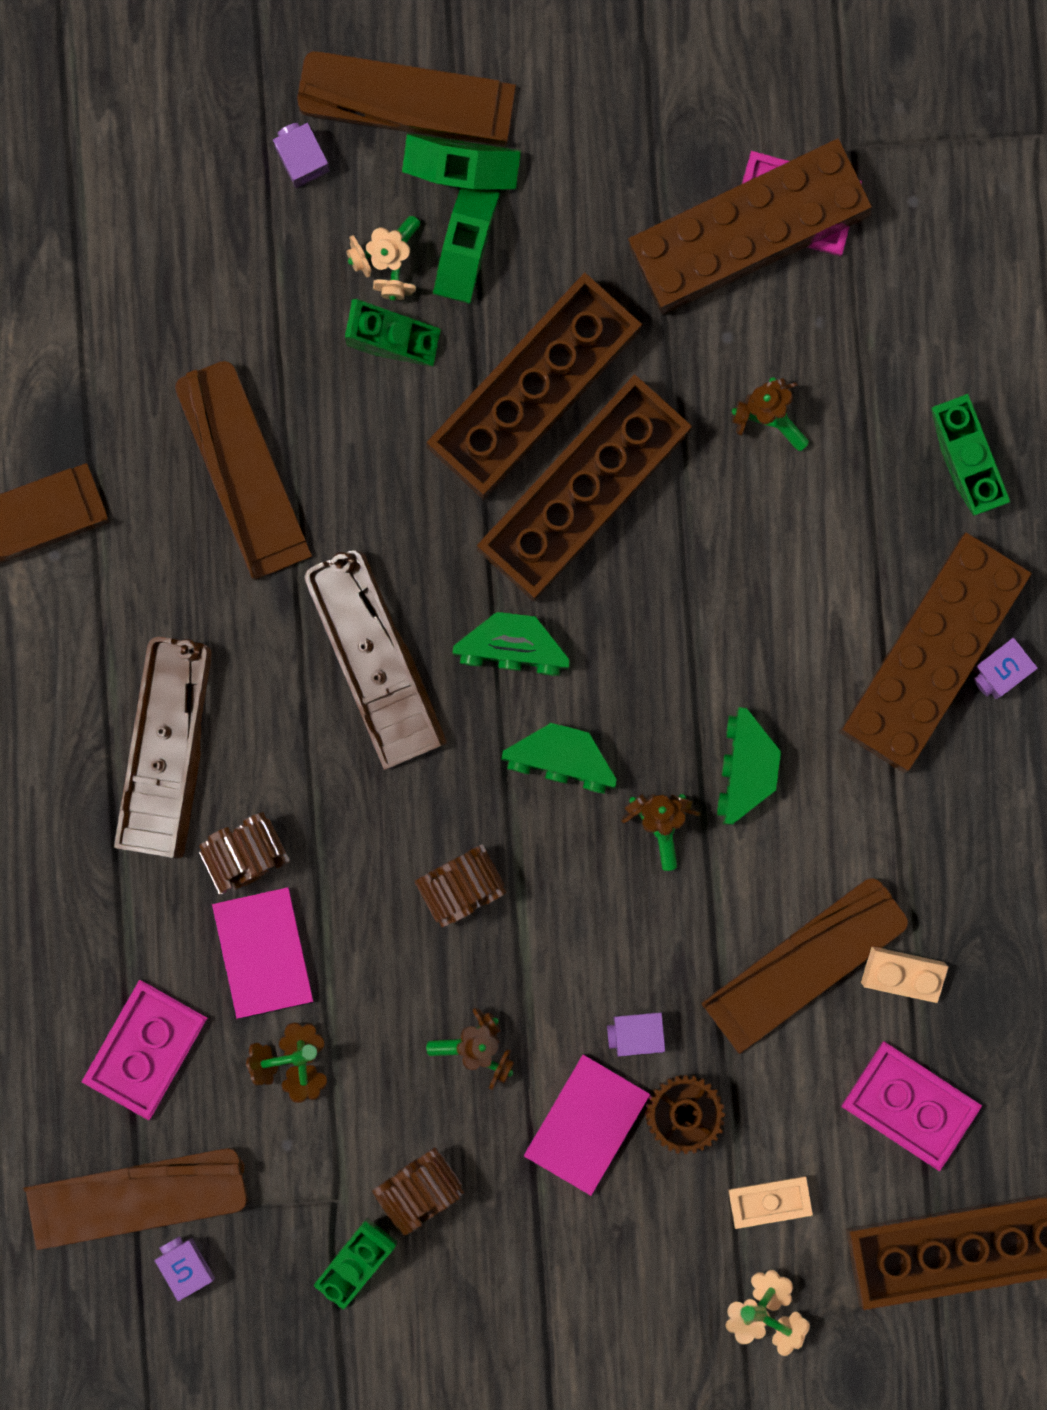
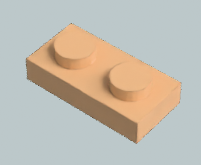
M872 946L861 983L865 988L938 1003L948 966L945 962Z
M806 1176L728 1189L735 1229L813 1216Z

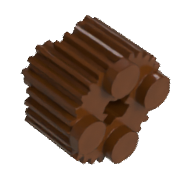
M264 812L257 813L242 821L243 825L234 829L233 833L229 827L223 828L208 836L209 840L199 845L201 849L199 854L219 895L226 893L231 887L234 890H238L261 879V876L268 873L269 868L275 866L276 869H279L290 862L271 820L266 819Z
M483 844L414 881L436 922H439L442 928L473 913L475 909L506 894L503 887L505 884Z
M686 1074L674 1075L671 1079L666 1078L665 1084L660 1082V1088L653 1089L654 1096L650 1095L648 1097L651 1103H646L648 1108L645 1112L646 1124L650 1126L649 1132L655 1133L653 1138L656 1141L660 1140L659 1144L662 1147L666 1145L668 1151L671 1152L674 1149V1152L677 1154L680 1151L685 1155L688 1154V1151L695 1154L698 1148L703 1151L705 1145L711 1147V1140L717 1141L716 1134L722 1133L720 1125L725 1123L721 1120L725 1113L722 1112L724 1104L719 1102L722 1098L716 1095L718 1091L715 1088L711 1089L712 1085L706 1082L704 1084L702 1078L699 1077L696 1080L694 1075H691L690 1078ZM688 1104H691L694 1107V1110L691 1112L695 1115L694 1120L691 1123L685 1120L681 1124L677 1123L675 1120L678 1116L675 1113L676 1108L679 1105L685 1108Z
M436 1147L407 1164L392 1178L387 1179L372 1190L377 1201L396 1229L401 1230L404 1236L422 1225L421 1223L427 1221L438 1212L449 1207L464 1194L461 1182Z

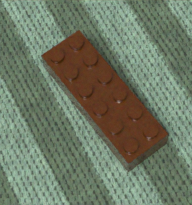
M839 138L628 238V243L663 316L870 217L872 206Z
M584 272L426 442L427 449L481 499L485 500L640 333L642 324Z
M634 374L477 544V551L527 597L535 602L687 437L692 426Z
M965 532L955 544L838 733L902 773L908 772L1032 573Z
M1047 1193L846 1228L858 1302L863 1310L1047 1278Z

